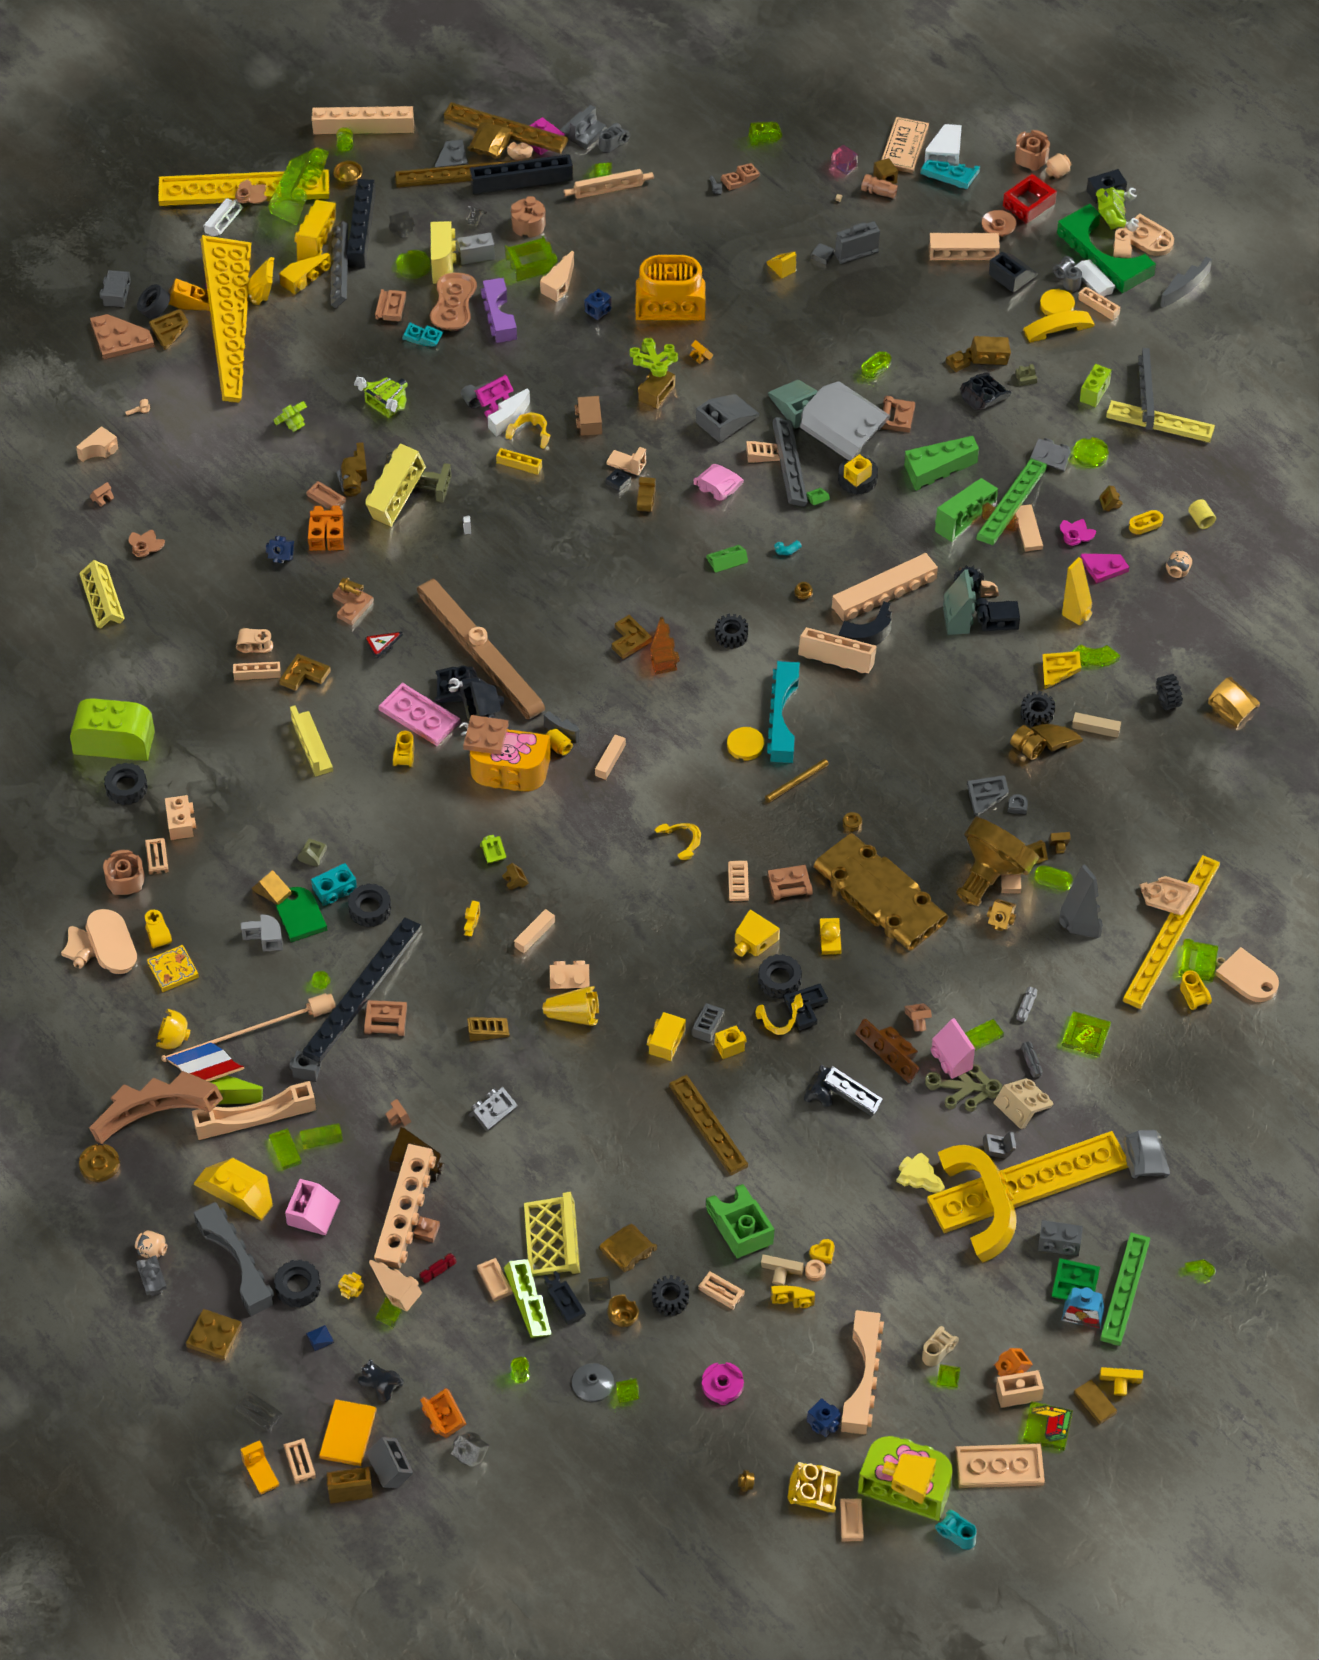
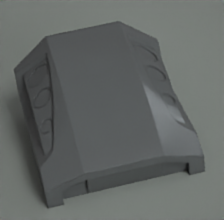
M1138 1130L1125 1136L1123 1139L1124 1153L1126 1155V1163L1133 1178L1138 1176L1168 1177L1170 1175L1161 1135L1156 1130Z

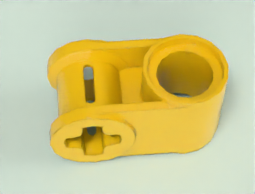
M401 731L396 737L393 766L409 765V767H413V734L409 731Z
M149 910L145 914V922L152 948L172 943L170 931L165 924L161 912Z
M1191 970L1186 971L1182 976L1180 991L1184 995L1190 1009L1196 1010L1198 1006L1211 1004L1210 992L1203 984L1198 973Z

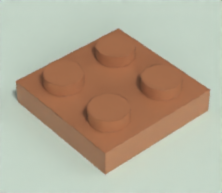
M471 715L463 744L464 750L501 755L509 725L508 720Z

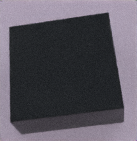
M618 468L606 478V484L619 492L631 482V476Z

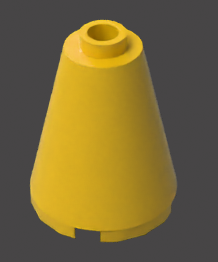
M588 986L547 998L546 1002L543 1003V1013L551 1019L589 1026L596 1025L598 1019H595V1014L599 1013L597 991H592L595 988L594 986Z

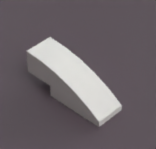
M525 389L499 403L498 411L488 416V428L496 437L505 432L507 426L510 423L514 424L517 418L525 412L530 403L529 390Z

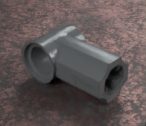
M488 383L477 387L467 385L462 389L461 395L470 408H477L481 405L475 390Z

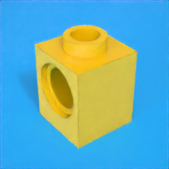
M860 454L844 465V478L856 487L872 476V463Z
M737 1025L715 1033V1046L722 1059L745 1051L747 1039L744 1032L739 1031Z

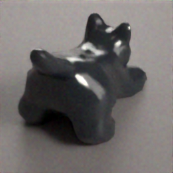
M820 1065L819 1071L815 1072L813 1082L808 1085L804 1095L806 1102L810 1103L815 1099L821 1101L823 1107H829L833 1104L832 1090L822 1084L830 1068Z
M371 1359L362 1367L363 1376L358 1378V1383L361 1386L375 1388L377 1397L382 1402L389 1401L392 1398V1391L396 1387H402L404 1384L403 1379L400 1378L397 1372L393 1370L386 1371L374 1364Z

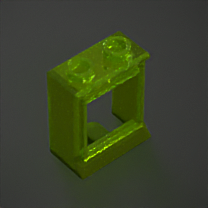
M544 236L540 239L511 247L505 245L506 261L510 260L511 269H515L517 282L547 274L558 263L556 254L552 253L550 242H547ZM543 251L546 256L545 259L523 265L519 257Z

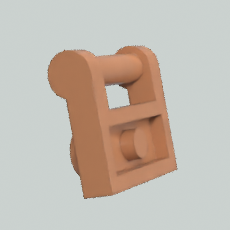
M885 396L883 411L889 415L891 407L896 408L894 421L892 422L888 419L881 429L910 433L915 402Z
M806 865L768 870V879L774 901L780 900L782 897L806 894V896L813 895Z
M367 1000L364 1034L389 1033L405 1036L407 1002ZM372 1022H394L399 1023V1025H372Z

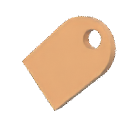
M1139 213L1135 217L1139 221L1137 224L1139 225L1134 232L1129 231L1131 245L1152 256L1168 254L1174 245L1173 234Z
M1241 947L1215 973L1217 977L1244 997L1255 1002H1265L1272 999L1276 995L1279 986L1276 973ZM1266 986L1269 987L1271 991L1265 992L1261 988Z

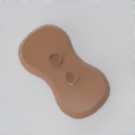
M447 273L437 281L436 286L439 298L430 313V320L437 328L455 331L464 328L470 321L471 314L468 303L477 288V282L475 278L468 274Z

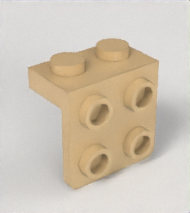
M1022 1079L1004 1085L993 1102L1020 1129L1026 1128L1034 1113L1051 1108L1053 1105L1049 1096L1043 1093L1029 1079Z

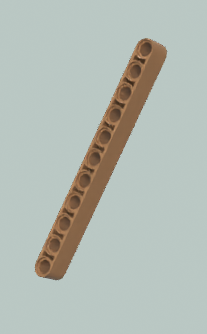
M434 578L417 587V592L421 599L526 719L529 720L545 711L542 700L488 639L482 645H474L469 641V631L477 626Z

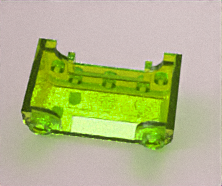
M314 148L289 161L269 203L268 208L273 215L295 225L298 224L307 194L297 186L301 178L308 182L314 176L320 179L329 155L328 151Z

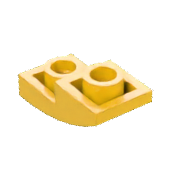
M771 1286L772 1304H785L793 1301L794 1308L805 1309L815 1306V1292L796 1286Z

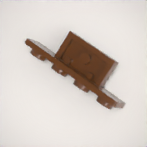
M863 1019L855 1034L908 1083L913 1082L919 1067L911 1059L916 1057L918 1051L896 1029L888 1027L878 1030L867 1019Z

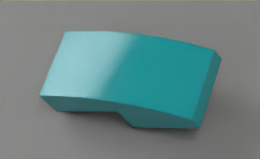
M409 323L402 339L419 345L437 346L443 332L428 325L424 329Z

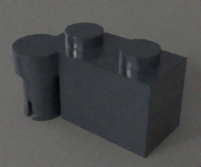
M978 598L974 602L977 620L981 623L982 631L1019 629L1020 613L1018 601L988 602L985 598Z

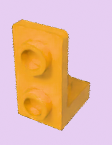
M260 1440L240 1449L242 1461L260 1494H264L279 1486V1482L265 1457L264 1448Z

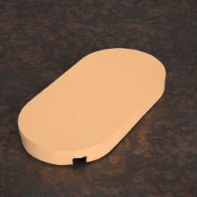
M100 909L92 912L87 919L86 930L98 963L101 967L109 969L114 974L129 972L136 963L137 953L124 919L112 910Z

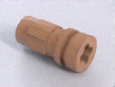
M866 174L861 190L894 199L898 186L885 180H878L875 176L872 178L871 175Z

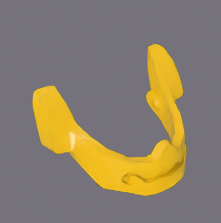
M532 412L521 414L514 424L510 423L507 426L506 439H512L516 429L525 422H531L534 426L539 424L542 427L540 448L545 449L549 442L550 434L546 432L547 421L540 414Z
M680 823L673 826L662 824L655 828L654 831L657 833L667 834L679 828L692 831L693 839L686 850L678 854L681 860L691 859L694 855L692 851L700 845L701 832L694 824Z
M801 994L796 995L794 1003H791L792 1019L789 1020L786 1026L775 1027L767 1018L764 1005L757 1006L756 1017L757 1019H763L766 1029L774 1034H786L795 1023L797 1009L803 1007Z

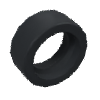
M151 285L140 295L137 302L138 311L147 318L154 319L165 311L170 301V295L160 285Z

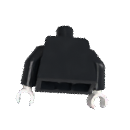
M478 677L462 679V681L452 678L448 683L456 685V687L449 688L451 692H456L461 687L460 690L468 722L471 715L495 718V714L500 712L501 707L504 705V698L497 695L496 687L487 684ZM462 723L458 728H461V727L464 726V727H466V728L468 729V725H469V724H468V723Z

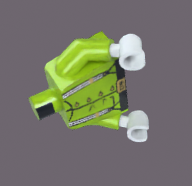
M1102 188L1097 191L1098 210L1111 230L1118 227H1127L1129 231L1134 232L1139 225L1137 224L1139 221L1132 218L1130 222H1127L1125 199L1131 202L1137 197V195H1133L1136 189L1130 188L1127 192H1124V190H1115L1114 188Z
M362 377L356 378L354 385L358 386L360 391L364 390L365 402L389 419L397 411L405 409L407 401L405 388L408 387V384L404 379L401 378L394 382L386 377L380 381L366 382Z

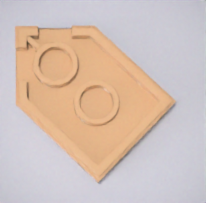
M1167 876L1158 878V881L1149 884L1146 882L1139 885L1146 905L1178 915L1185 913L1199 891L1198 885Z

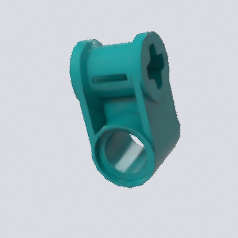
M948 1510L946 1517L941 1523L935 1525V1529L940 1535L951 1540L962 1549H972L976 1544V1527L953 1510ZM969 1534L971 1537L966 1538L962 1535Z

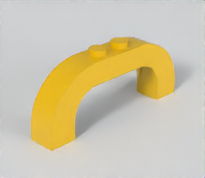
M957 1145L937 1152L944 1170L950 1177L966 1170H974L981 1174L994 1208V1219L984 1232L970 1239L976 1255L982 1262L996 1257L1008 1246L1016 1229V1212L1012 1204L1014 1197L1011 1190L1005 1186V1183H1007L1003 1171H999L995 1163L984 1151L973 1146Z

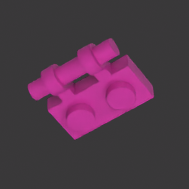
M503 375L475 390V393L482 407L489 405V409L484 412L488 418L489 415L498 411V405L495 401L499 398H502V402L510 398L508 394L514 390L507 375Z

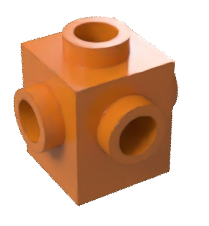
M1010 1348L1008 1351L1003 1352L999 1356V1360L994 1364L1000 1377L1025 1373L1033 1365L1021 1348Z

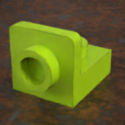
M489 835L483 838L480 847L483 848L487 864L507 858L500 836L494 837V835Z

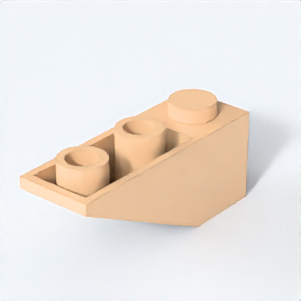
M573 251L564 256L561 262L554 266L540 280L541 294L556 302L568 292L574 267Z
M370 1260L369 1263L392 1305L407 1312L422 1294L418 1287V1281L411 1276H404L397 1269H389L382 1262L377 1263Z

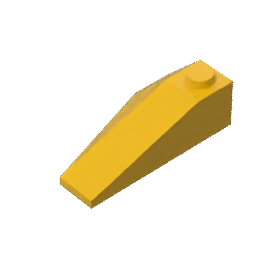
M1078 557L1067 570L1062 615L1080 626L1084 621H1088L1092 615V600L1083 562Z

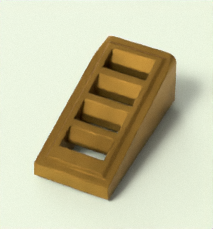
M467 1018L470 1042L509 1037L507 1018ZM498 1025H502L503 1031H499ZM490 1026H494L495 1031H492Z

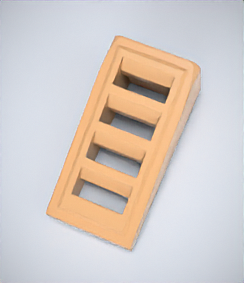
M746 441L748 463L780 461L779 453L774 454V451L778 452L777 444Z
M729 861V901H749L748 862ZM733 891H744V893H733Z

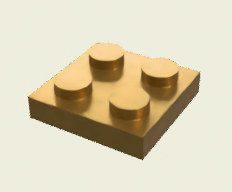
M203 1309L186 1342V1346L225 1360L242 1327V1322Z

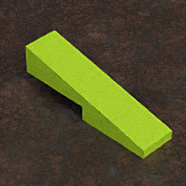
M529 1260L510 1261L503 1268L530 1337L550 1336L551 1330L542 1295H537Z

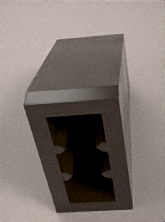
M400 1127L389 1158L390 1171L400 1173L408 1144L430 1148L433 1151L434 1157H436L434 1168H430L429 1176L431 1181L437 1182L439 1174H443L445 1163H442V1155L410 1131ZM417 1166L413 1171L419 1172L423 1167Z

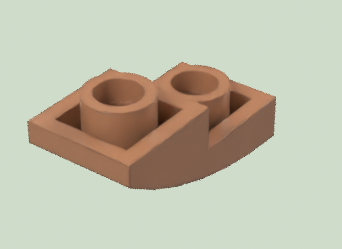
M750 163L737 166L736 172L722 175L721 181L730 191L752 182L760 176V173Z

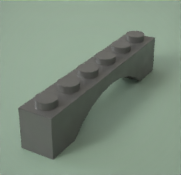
M214 1202L195 1211V1223L204 1238L220 1244L237 1260L242 1270L241 1301L250 1316L273 1306L272 1297L274 1293L269 1285L266 1286L263 1282L265 1279L261 1270H256L254 1267L255 1261L252 1255H247L245 1252L246 1246L241 1238L238 1239L235 1235L237 1231L233 1223H228L226 1220L228 1217L224 1208H219L217 1203Z

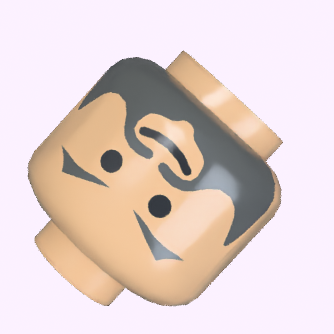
M1174 551L1166 563L1168 573L1174 578L1185 577L1191 568L1192 558L1185 551Z
M147 1230L143 1234L140 1233L138 1235L135 1248L140 1256L151 1258L156 1255L158 1259L166 1253L167 1244H165V1237L163 1235Z

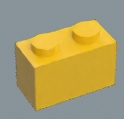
M663 1012L661 1018H657L655 1022V1031L649 1035L647 1045L649 1046V1054L672 1061L686 1030V1019Z

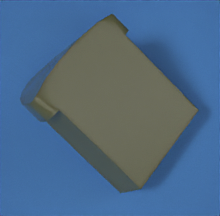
M309 838L297 859L305 864L318 867L327 846L324 843Z

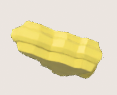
M923 1153L917 1154L913 1159L906 1157L900 1164L899 1171L901 1173L896 1180L898 1183L904 1186L910 1185L916 1189L923 1187L933 1193H938L945 1189L941 1179L934 1174V1167L929 1164V1158Z

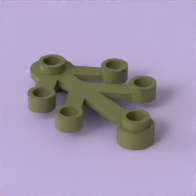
M973 1064V1069L969 1071V1075L972 1078H978L982 1084L975 1083L966 1073L957 1076L961 1081L941 1079L940 1074L937 1072H930L925 1077V1085L930 1090H936L939 1087L960 1089L954 1095L945 1098V1107L947 1109L956 1108L957 1102L972 1092H981L974 1098H968L965 1101V1109L973 1112L976 1110L977 1105L985 1099H995L1003 1088L998 1080L989 1079L977 1064Z

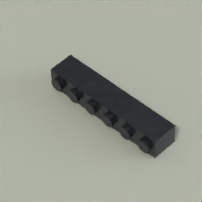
M570 154L470 168V183L473 194L573 181V164Z
M357 179L347 250L348 267L366 268L376 195L375 180Z

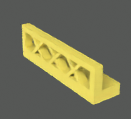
M93 560L79 574L96 626L101 629L110 620L120 624L125 618L107 565ZM89 572H92L90 579L88 580L87 574ZM96 584L95 591L92 593L93 585ZM98 597H100V603H99V606L97 607V606H96V603H97ZM104 611L106 616L101 619L102 612Z
M291 706L292 723L315 777L333 772L332 764L310 712L306 711L299 714L296 706Z

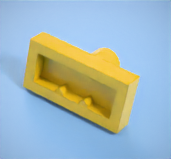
M1101 1367L1099 1380L1115 1381L1114 1395L1127 1396V1382L1142 1383L1143 1370Z

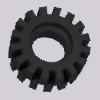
M727 614L726 618L724 615L721 616V619H718L715 624L716 641H719L721 646L724 644L725 648L730 646V649H733L735 645L736 648H739L740 644L743 646L748 639V623H746V619H742L740 615L736 617V614H733V616ZM736 629L738 632L730 634L725 632V630Z
M1174 674L1158 677L1156 679V689L1163 709L1169 710L1181 707L1183 698L1177 677Z
M1040 691L1038 694L1032 692V696L1028 693L1023 698L1020 714L1022 719L1025 720L1026 724L1031 722L1033 727L1034 724L1041 725L1047 724V722L1050 724L1054 718L1055 701H1052V697H1048L1047 693L1042 695ZM1039 706L1045 709V711L1035 712L1031 708Z
M670 1275V1279L663 1276V1281L659 1278L657 1284L654 1283L652 1289L654 1308H658L659 1313L664 1311V1315L667 1316L668 1312H671V1316H675V1311L678 1314L682 1313V1309L685 1310L689 1304L688 1284L686 1285V1281L682 1280L680 1282V1277L678 1276L676 1279H673V1275ZM672 1290L676 1291L679 1296L675 1300H666L662 1295L665 1291Z

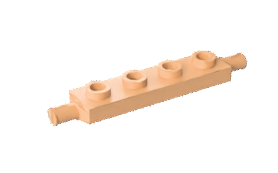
M641 169L577 181L573 188L564 190L565 197L575 195L579 199L642 186L644 181L654 179L653 172L643 174Z

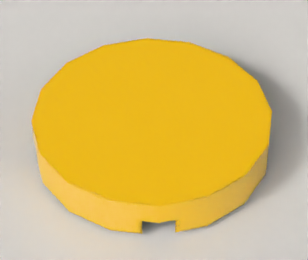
M1051 289L1045 292L1040 300V308L1047 316L1064 311H1073L1075 306L1074 297L1069 292L1061 289Z
M751 727L737 728L727 738V749L734 758H741L746 761L755 759L763 752V735Z

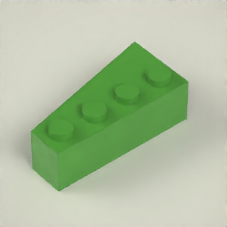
M969 436L905 451L904 466L915 491L921 489V486L925 484L930 485L940 477L950 476L951 472L961 471L978 463L979 447L974 436Z
M980 478L937 508L935 532L953 542L997 501L998 488Z

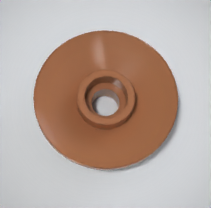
M994 210L984 215L982 227L987 233H999V236H1005L1014 231L1016 220L1013 215L1006 211Z

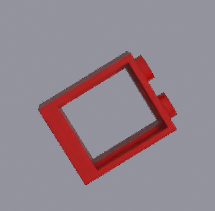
M1031 174L1004 193L1003 206L1019 219L1029 223L1056 203L1057 191ZM1026 191H1030L1039 198L1038 201L1029 207L1017 199Z

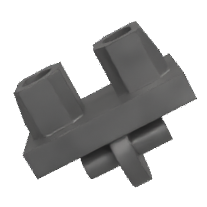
M156 1255L147 1260L136 1261L147 1295H158L163 1292L162 1290L167 1289Z

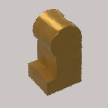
M639 477L637 511L652 512L655 497V478Z

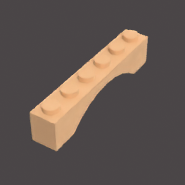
M310 1081L289 1086L276 1096L256 1104L233 1108L214 1107L211 1112L198 1109L192 1111L198 1140L315 1111L316 1104Z
M858 1310L855 1312L853 1340L863 1356L865 1372L858 1389L844 1403L841 1432L866 1435L867 1427L872 1426L873 1415L869 1414V1408H874L875 1396L871 1395L872 1389L876 1390L877 1377H873L874 1371H878L879 1358H876V1352L880 1353L882 1340H878V1334H883L884 1322L880 1321L881 1313Z

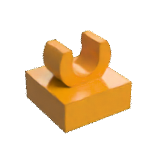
M695 340L691 346L696 350H693L690 356L694 359L696 355H699L696 359L699 364L704 361V357L708 360L713 357V354Z

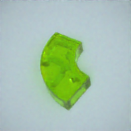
M1080 644L1071 651H1080V663L1082 666L1087 667L1089 665L1108 666L1119 661L1121 657L1120 654L1108 645L1093 649Z

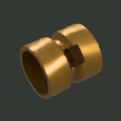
M1023 725L1014 733L1010 744L1018 751H1022L1029 759L1034 760L1044 750L1046 740L1038 734L1034 735L1033 730Z

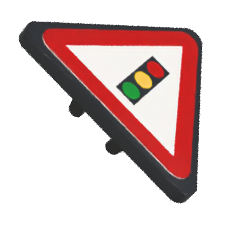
M403 632L367 636L365 639L374 657L379 658L382 654L386 655L388 649H393L392 645L403 636Z

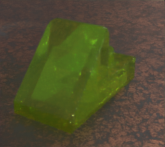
M612 162L592 165L594 178L611 175Z

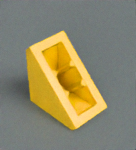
M795 251L779 254L766 261L767 265L781 279L796 272Z

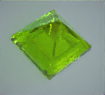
M940 1364L937 1385L958 1388L961 1367Z

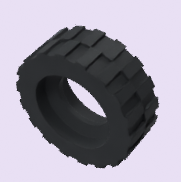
M866 458L872 463V476L856 487L844 478V465L849 462L848 459H844L838 469L839 485L848 493L856 495L870 492L877 484L878 467L876 463L870 458Z
M134 763L116 764V766L111 767L104 777L106 794L111 801L113 800L117 804L130 805L134 802L136 803L147 792L146 774L140 766L134 765ZM122 778H133L135 780V786L128 790H120L116 784Z
M370 883L362 884L349 895L348 908L350 917L360 926L375 927L379 924L381 925L391 914V898L388 895V891L382 886ZM365 899H376L379 902V908L373 912H365L360 908V904Z
M774 954V956H769L766 960L762 961L758 970V983L760 989L766 995L782 999L784 995L799 990L802 970L796 959L794 960L791 956H786L785 954ZM776 969H783L789 973L790 978L786 983H775L770 978L771 972Z
M300 1259L291 1260L288 1263H284L282 1267H279L278 1272L275 1274L274 1285L276 1295L285 1305L297 1308L307 1306L319 1296V1291L321 1290L319 1272L308 1261ZM294 1275H302L307 1279L308 1285L303 1291L293 1292L287 1286L288 1280Z

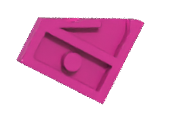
M1081 554L1080 556L1084 566L1096 583L1129 572L1130 567L1121 554Z

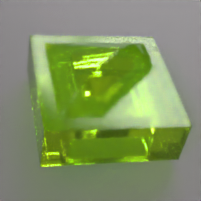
M637 1378L616 1382L619 1403L640 1399Z

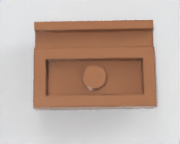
M381 289L375 313L376 319L383 318V320L401 322L406 291L389 290L387 292Z

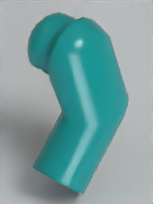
M798 540L789 546H784L783 542H777L774 545L775 552L778 555H792L802 547Z

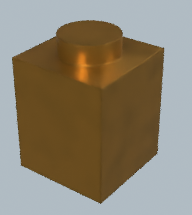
M890 158L874 162L873 175L878 180H885L892 184L897 183L898 170Z

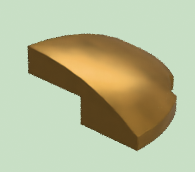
M1042 724L1031 728L1034 731V735L1038 734L1046 740V745L1051 752L1063 746L1068 749L1083 742L1080 735L1067 727Z

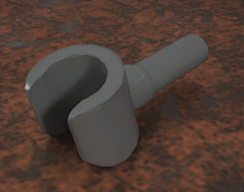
M710 176L712 193L722 194V184H716L714 177Z

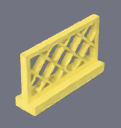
M571 1192L563 1193V1197L524 1203L527 1253L532 1276L554 1274V1271L558 1273L571 1271L572 1274L580 1273L575 1202ZM561 1204V1209L556 1214L549 1211L553 1205ZM539 1208L542 1211L536 1217L530 1215L529 1209ZM545 1213L553 1217L546 1225L539 1221ZM556 1220L562 1223V1227L557 1232L550 1228ZM536 1223L543 1227L537 1235L531 1232ZM546 1231L554 1235L548 1242L541 1239ZM557 1238L564 1243L559 1250L551 1246ZM537 1242L544 1245L539 1253L532 1250V1247ZM548 1249L555 1253L549 1261L542 1257ZM559 1256L565 1259V1265L555 1266L553 1262ZM539 1259L546 1263L542 1269L534 1270L533 1265Z

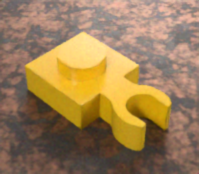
M472 900L470 908L467 907L465 936L472 937L474 928L476 929L480 916V902Z

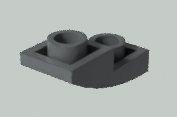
M550 711L544 714V726L548 730L558 729L571 742H579L580 731L576 724H572L568 719L561 722L560 718L554 716Z

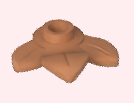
M245 180L240 183L235 198L240 203H262L267 200V197L264 195L266 186L252 185L249 180Z
M149 530L141 536L132 532L129 537V544L132 546L135 556L145 557L150 552H157L162 549L165 540L156 539L154 530Z

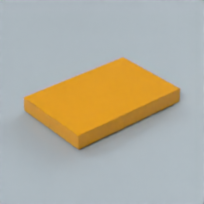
M335 1399L320 1451V1459L362 1466L377 1408Z

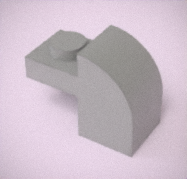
M260 915L261 921L241 923L243 940L261 939L263 951L283 950L281 928L275 918L268 915Z

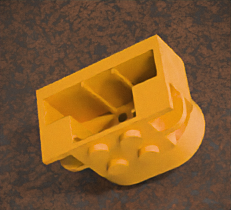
M654 255L645 259L640 265L639 278L636 281V320H705V280L702 278L700 263L687 255Z

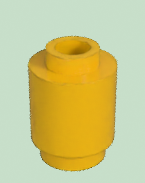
M553 729L546 733V735H550V748L557 754L564 756L571 751L573 744L561 731Z

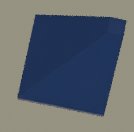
M326 1325L306 1333L315 1351L334 1343Z

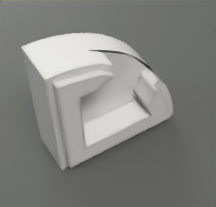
M470 516L463 517L465 534H471Z

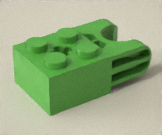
M743 1184L735 1186V1202L724 1203L715 1195L706 1198L707 1212L736 1258L773 1244L775 1229L757 1201L752 1198Z

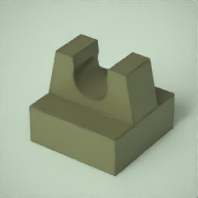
M1030 364L1028 367L1019 366L1015 370L1020 386L1037 383L1038 378L1033 364Z

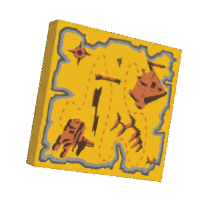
M183 945L147 959V963L162 992L199 978V974Z

